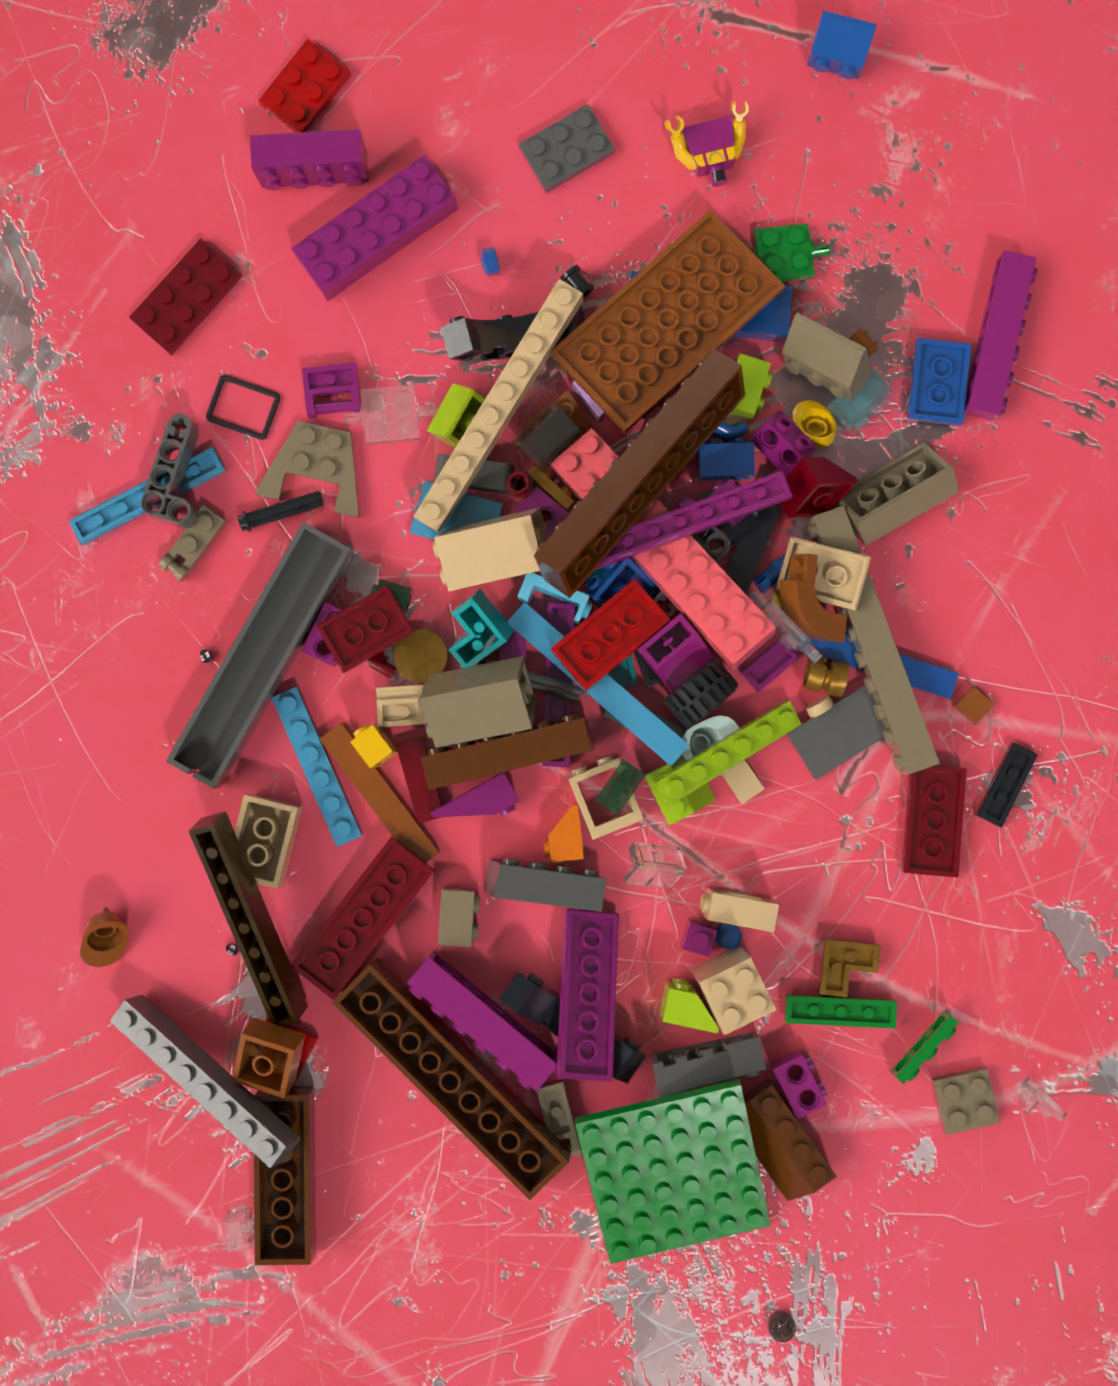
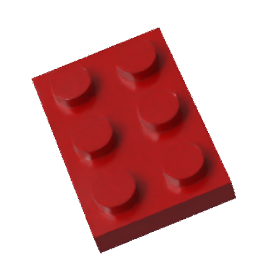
M307 39L258 102L260 106L294 132H307L349 79L351 73L341 63Z

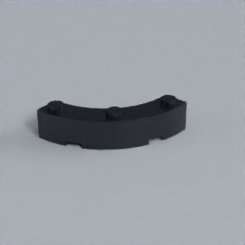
M582 306L577 310L557 345L585 321ZM538 312L517 317L509 314L494 320H475L465 318V316L450 319L449 324L440 327L449 359L471 361L473 357L480 356L481 361L511 358Z
M518 971L500 997V1000L517 1015L537 1025H540L542 1022L558 1037L560 994L544 985V981L531 972L527 976ZM616 1032L614 1034L613 1078L628 1084L646 1056L638 1050L640 1045L628 1036L624 1039Z

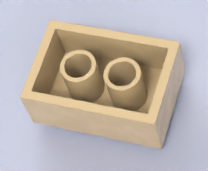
M245 794L235 834L256 884L278 889L284 885L303 807L254 794Z

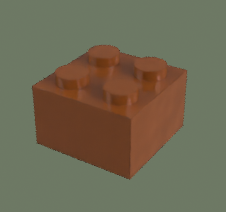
M253 1018L241 1033L232 1082L285 1098L296 1081L306 1034Z

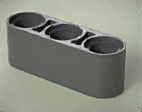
M437 455L433 482H435L451 455ZM486 460L468 489L510 494L507 490L506 482L508 477L514 472L515 466Z

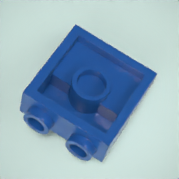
M630 558L605 566L599 575L592 576L586 583L587 590L584 593L589 595V599L600 608L634 579L653 600L661 590Z

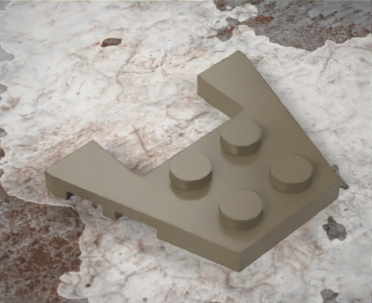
M298 421L257 487L255 495L281 501L285 479L288 474L340 485L334 512L359 518L360 510L358 506L352 434L346 431Z

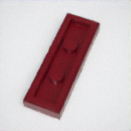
M423 738L396 745L417 823L420 824L441 818L432 817L430 812L442 805L437 788L428 789L421 757L428 756Z

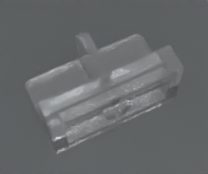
M633 842L629 847V852L634 867L624 879L626 884L672 888L687 870L680 847Z

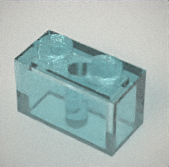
M871 368L870 379L853 401L845 397L842 399L837 397L827 407L836 422L847 433L853 428L858 431L869 421L867 415L873 409L878 413L889 402L886 397L892 390Z

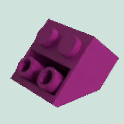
M681 613L637 649L640 656L671 693L714 658L699 634Z

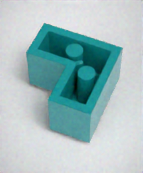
M481 588L460 602L451 613L466 632L456 639L449 648V651L463 668L472 667L507 642L514 632L513 628Z

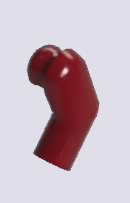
M384 651L368 660V664L372 669L388 679H391L397 670L395 666L385 661Z

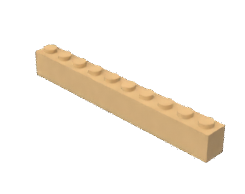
M561 279L557 281L413 516L416 520L439 534L443 531L549 358L550 351L555 348L583 302L582 292Z

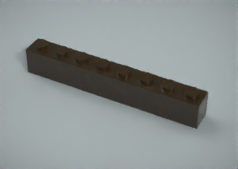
M224 811L203 817L188 832L268 1018L272 1024L279 1026L298 1023L308 1004L227 812Z

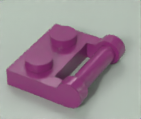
M356 363L302 368L308 418L317 417V414L346 411L362 413ZM351 393V400L315 404V396Z

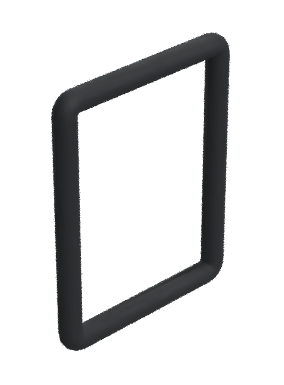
M222 375L219 378L206 414V419L217 425L263 440L268 435L280 402V395L236 378ZM224 381L275 398L262 434L211 417Z

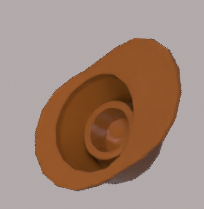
M104 907L102 913L89 918L85 926V933L80 948V956L84 963L94 967H103L119 960L126 948L129 936L128 926L123 923L117 914L110 913L108 907Z

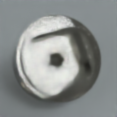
M777 1311L769 1317L767 1327L774 1340L787 1342L794 1337L796 1324L789 1313Z

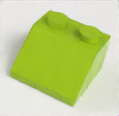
M453 383L427 431L455 449L485 398L471 388Z
M681 756L672 767L667 763L643 775L668 825L697 812L716 800L708 783L674 804L670 806L664 805L653 781L685 762L684 756Z
M673 978V981L666 980L659 1010L662 1022L718 1033L719 1027L693 986L689 984V981L680 978Z

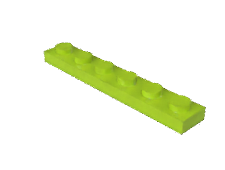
M789 700L776 705L655 779L653 783L664 805L670 806L800 726L801 722Z

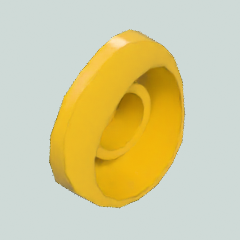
M805 400L795 406L792 411V422L818 448H824L832 444L837 430L836 420L832 413L825 406L813 400Z

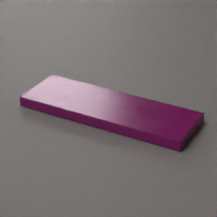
M571 908L564 909L556 1078L613 1082L619 913Z

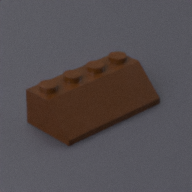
M768 1078L743 1095L756 1157L787 1201L815 1193L837 1177Z

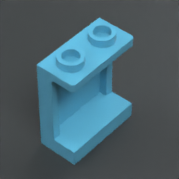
M533 572L526 574L517 596L520 602H525L529 605L536 590L566 603L575 604L579 609L574 623L579 625L581 619L585 620L588 618L592 608V604L589 603V595L576 591L571 598H568L544 581L542 576Z

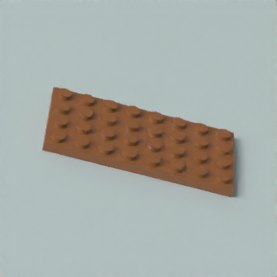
M709 210L552 349L550 356L614 423L626 433L693 373L704 357H708L714 349L718 350L784 291L785 285Z

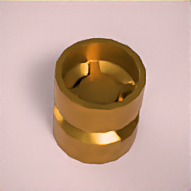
M810 655L804 673L803 689L820 692L824 689L825 694L842 697L848 681L849 663L836 660L828 663L826 658Z

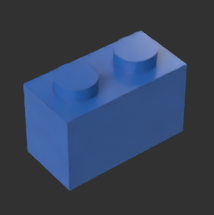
M744 438L731 439L730 443H719L717 439L707 440L697 451L698 481H722L727 477L732 480H751L755 475L754 442H747Z

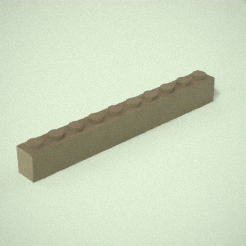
M844 506L815 515L810 519V525L807 526L812 541L816 540V543L862 554ZM868 572L857 611L836 606L838 614L847 615L845 632L847 639L850 643L854 642L857 652L854 653V657L858 667L863 668L866 678H864L865 688L869 694H873L876 704H873L875 715L878 720L882 719L885 727V730H883L884 739L887 745H891L895 754V756H892L894 766L904 776L940 763Z

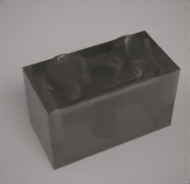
M552 403L514 443L536 466L543 470L545 467L551 466L550 463L554 462L558 457L557 454L564 447L568 448L576 441V435L581 430L558 406Z

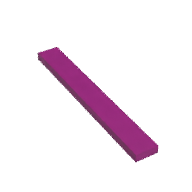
M783 470L634 524L595 570L792 499V493Z

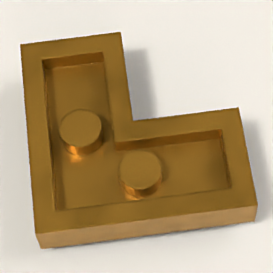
M824 938L818 993L847 997L850 970L878 973L881 946L878 944Z

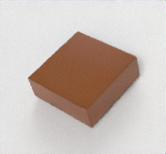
M973 686L954 705V708L973 725H976L994 704Z

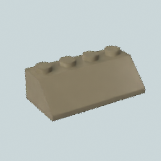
M924 442L858 480L859 482L840 501L837 507L844 506L855 536L867 546L959 493L953 467Z

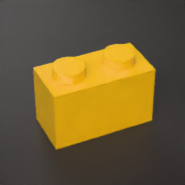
M365 724L353 733L356 738L351 741V744L370 769L378 768L397 753L395 746L377 725Z

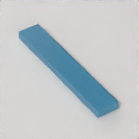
M213 446L191 457L178 497L227 472ZM171 476L163 477L161 485L169 483ZM148 480L69 520L80 545L84 546L146 514L141 507V498ZM156 501L152 507V510L161 506L162 501Z

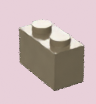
M443 887L441 890L438 945L471 947L473 940H478L479 924H474V913L480 912V896H476V889Z

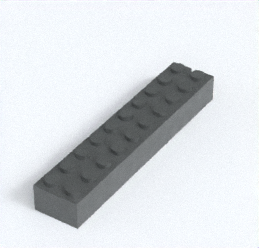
M302 522L168 756L167 763L187 774H193L192 777L213 789L222 787L310 633L324 603H327L355 554L351 548Z

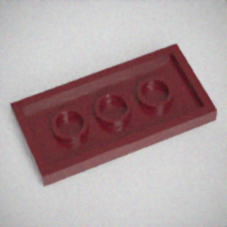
M200 238L129 318L165 351L172 355L243 276Z
M931 766L909 774L901 872L958 878L967 768Z

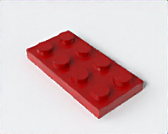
M634 579L551 647L550 651L587 692L670 623L671 619Z

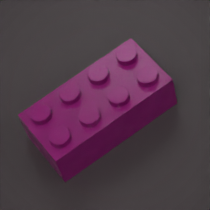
M360 129L250 135L251 168L261 187L267 190H279L281 187L292 186L296 189H304L308 185L333 187L337 183L357 186L362 184V182H368L367 150Z

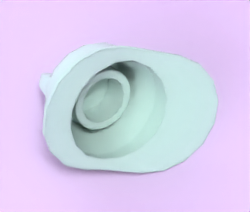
M719 715L689 728L682 738L690 745L683 753L685 760L687 761L739 729L736 722L729 717Z

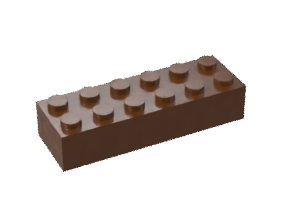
M573 714L562 717L563 723L554 725L553 720L535 724V730L508 733L509 736L501 738V735L483 738L481 739L482 743L475 744L474 740L454 744L455 749L450 751L448 746L427 750L428 756L421 757L428 789L432 790L595 750L588 719L581 718L580 714Z
M291 1088L285 1098L258 1090L254 1096L301 1139L287 1159L272 1168H269L254 1154L255 1265H311L316 1255L314 1088Z

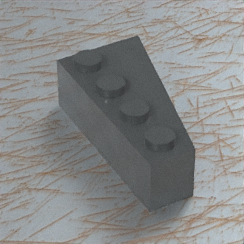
M503 858V861L489 859L484 891L495 898L602 912L607 879L598 876L599 871L583 869L582 873L572 872V867L557 865L556 869L546 868V864L530 861V865L519 863L520 860Z
M757 1032L650 1053L660 1098L717 1082H728L743 1075L745 1077L757 1076L761 1074L760 1071L767 1069L761 1039Z

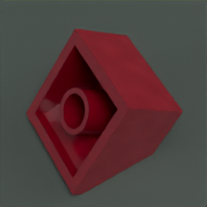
M806 456L801 458L791 473L785 477L792 493V499L780 504L788 518L815 516L834 509L859 481L855 476L824 456Z

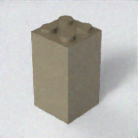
M520 656L428 675L425 686L422 687V694L418 698V707L420 713L425 714L427 720V735L429 739H433L435 748L532 729L537 702L524 657Z

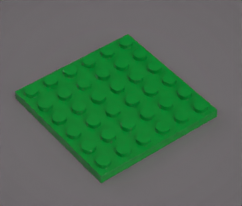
M739 1079L574 1118L610 1264L771 1226Z

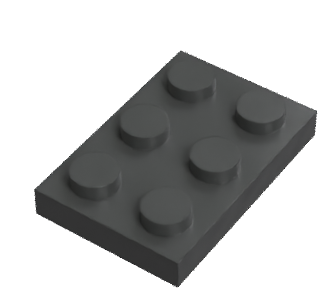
M588 104L519 143L521 153L545 193L615 154L613 145Z

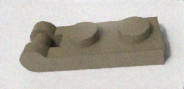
M202 505L198 511V521L196 524L183 531L170 551L160 560L158 566L164 571L169 570L172 572L174 578L178 581H184L227 522ZM180 555L186 559L182 565L175 562Z
M563 1080L542 1085L537 1091L546 1127L559 1140L570 1139L571 1144L566 1146L571 1150V1155L574 1154L575 1157L583 1155Z

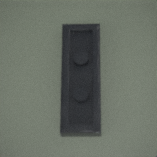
M1010 743L975 815L1002 828L1038 755L1015 743Z

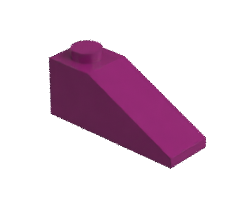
M503 772L433 810L430 814L432 817L496 815L498 813L501 816H505L516 809L514 804L519 802V799Z

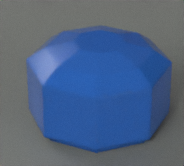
M495 248L482 249L481 263L485 273L488 276L499 274L500 268Z
M723 923L717 926L715 939L720 947L731 950L740 945L742 933L737 925Z

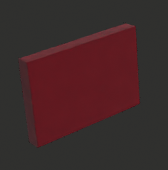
M388 584L316 625L344 674L416 633Z

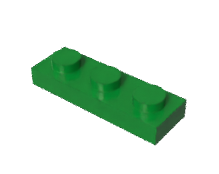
M943 1011L890 1072L902 1084H905L907 1080L909 1082L918 1075L919 1067L923 1062L931 1060L938 1052L937 1047L940 1043L954 1035L956 1032L955 1027L959 1022Z

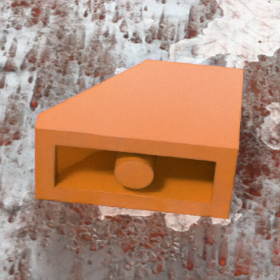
M578 803L572 804L548 833L549 840H543L545 857L550 856L551 862L584 859Z

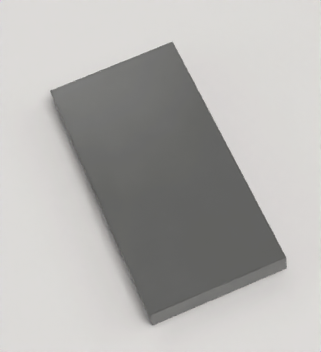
M865 685L834 703L833 707L825 713L810 718L786 734L814 780H817L884 738L883 730H885L883 721L882 719L878 720L873 708V704H876L873 694L867 692Z

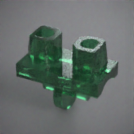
M622 759L595 801L618 816L646 774Z

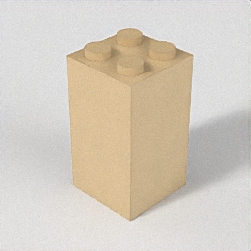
M538 507L446 529L434 537L433 551L436 558H440L442 569H440L441 580L444 585H447L448 591H453L540 571L534 554L537 547L543 541H547L548 538L541 510Z
M740 945L690 968L724 1035L776 1011L752 958Z

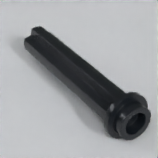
M316 491L249 513L242 511V515L237 517L242 531L252 532V528L322 507L324 500L321 493Z

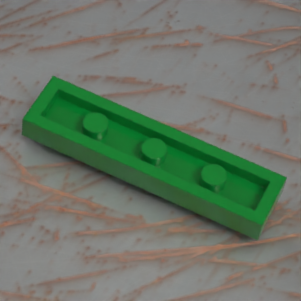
M786 994L784 1022L790 1024L896 1029L897 1001L895 999Z

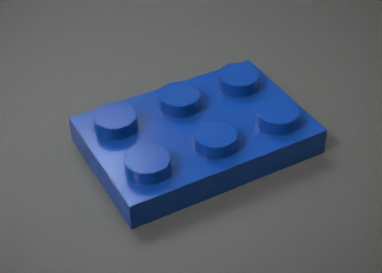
M917 338L915 340L907 420L961 426L963 424L972 344Z

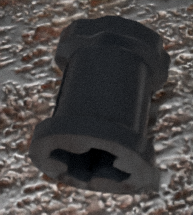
M575 265L567 270L560 279L582 292L584 299L595 287L592 283H588L581 274L579 265Z

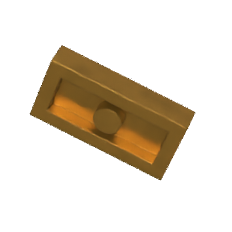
M533 465L527 472L532 477L533 483L569 512L574 506V501L572 500L574 495L565 486L561 485L559 488L553 483L552 479L554 477L544 467L538 469Z

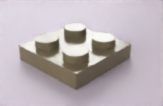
M986 1067L932 1079L943 1131L946 1135L1000 1123Z

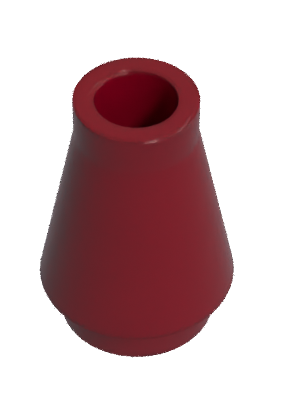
M515 471L507 479V490L514 497L526 498L534 489L533 479L525 471Z

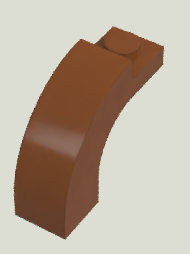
M809 553L792 554L789 566V580H780L781 602L788 620L798 632L807 638L824 642L844 643L847 615L828 612L820 605L816 596L815 578L818 555Z

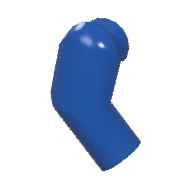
M745 420L732 425L723 421L712 435L724 441H729L748 433L749 430Z

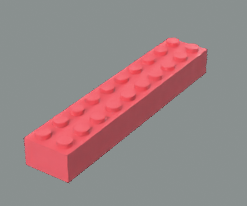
M591 428L550 464L554 474L580 500L584 499L591 491L593 483L606 474L613 460L619 457ZM656 498L635 524L669 511ZM691 535L631 557L733 670L775 635L776 627Z

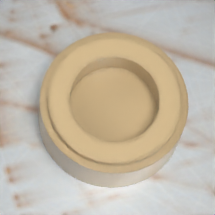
M825 695L810 703L805 709L809 716L814 718L831 709L834 703L829 695Z

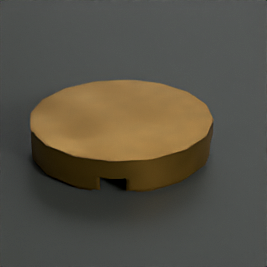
M425 629L415 630L416 633L397 643L394 651V662L399 673L407 680L416 683H426L428 675L442 673L445 670L448 662V649L444 641L437 634Z

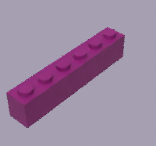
M1004 250L997 258L966 392L964 410L966 415L993 421L1000 414H1004L1008 398L1004 397L1006 388H1009L1013 381L1014 372H1011L1012 362L1017 360L1020 346L1016 344L1018 336L1022 335L1025 328L1026 320L1022 319L1024 310L1028 309L1032 295L1028 292L1030 284L1034 283L1038 269L1034 267L1036 257Z

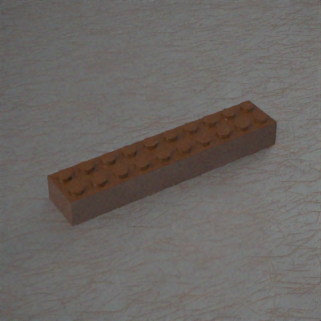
M716 349L708 357H704L701 360L698 369L691 377H687L682 382L678 392L665 401L663 409L656 417L649 419L642 433L630 441L627 450L620 458L613 460L606 474L593 483L591 491L584 499H580L574 505L572 512L565 520L557 524L554 533L548 540L543 541L537 547L534 558L544 581L568 598H571L746 396L741 364Z
M377 957L332 1002L529 1200L569 1163L571 1150L435 1014L414 996Z

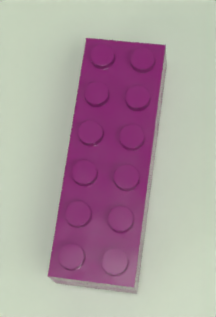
M424 154L291 249L322 295L329 301L457 211L456 197Z
M432 950L407 982L411 986L409 991L420 1000L423 998L428 1000L432 1004L430 1008L438 1016L443 1018L446 1015L454 1022L452 1026L457 1032L463 1036L466 1033L475 1040L473 1044L485 1054L489 1051L494 1055L497 1065L507 1072L509 1069L518 1075L517 1081L529 1090L532 1087L538 1091L557 1068V1053L434 950Z

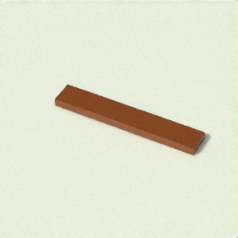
M338 724L321 737L320 741L390 834L427 863L440 853L378 769H370L351 744L354 737L344 724Z

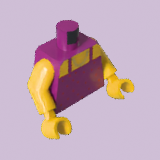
M745 100L743 102L744 109L741 112L735 111L736 102H732L731 111L735 115L733 121L730 115L684 127L683 119L676 116L677 126L674 129L671 128L669 120L665 121V128L672 132L671 142L676 159L688 170H693L697 177L709 174L713 187H718L728 182L725 170L733 168L735 160L741 155L746 140V119L743 117L747 115L749 110Z

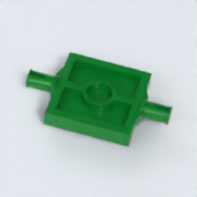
M808 223L755 229L753 233L755 242L753 253L781 282L813 279L815 275L814 257L830 256L829 244L813 246Z

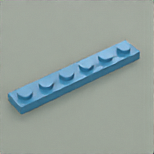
M294 687L272 697V701L336 846L338 847L363 836L325 747L320 741V736L299 688Z

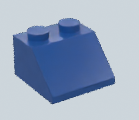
M823 10L814 36L807 66L813 67L818 72L829 71L839 74L840 77L845 79H858L864 67L877 24Z

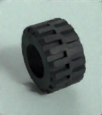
M714 659L705 664L669 694L664 703L685 728L692 727L736 691L738 683L718 659Z

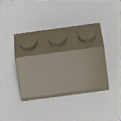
M797 312L782 350L785 367L793 374L797 375L800 373L807 377L816 386L822 385L830 389L831 393L841 399L845 397L853 401L871 377L867 348Z

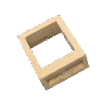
M612 755L597 760L598 766L588 770L585 765L571 771L573 776L568 778L593 840L644 819L619 758L613 760ZM615 767L632 811L594 826L577 782Z
M708 888L707 894L702 893L699 909L702 910L706 919L710 921L774 932L779 904L771 899Z

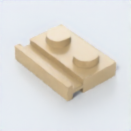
M425 685L376 688L378 727L425 725L427 722L425 714H421L418 707V698H420L422 687Z

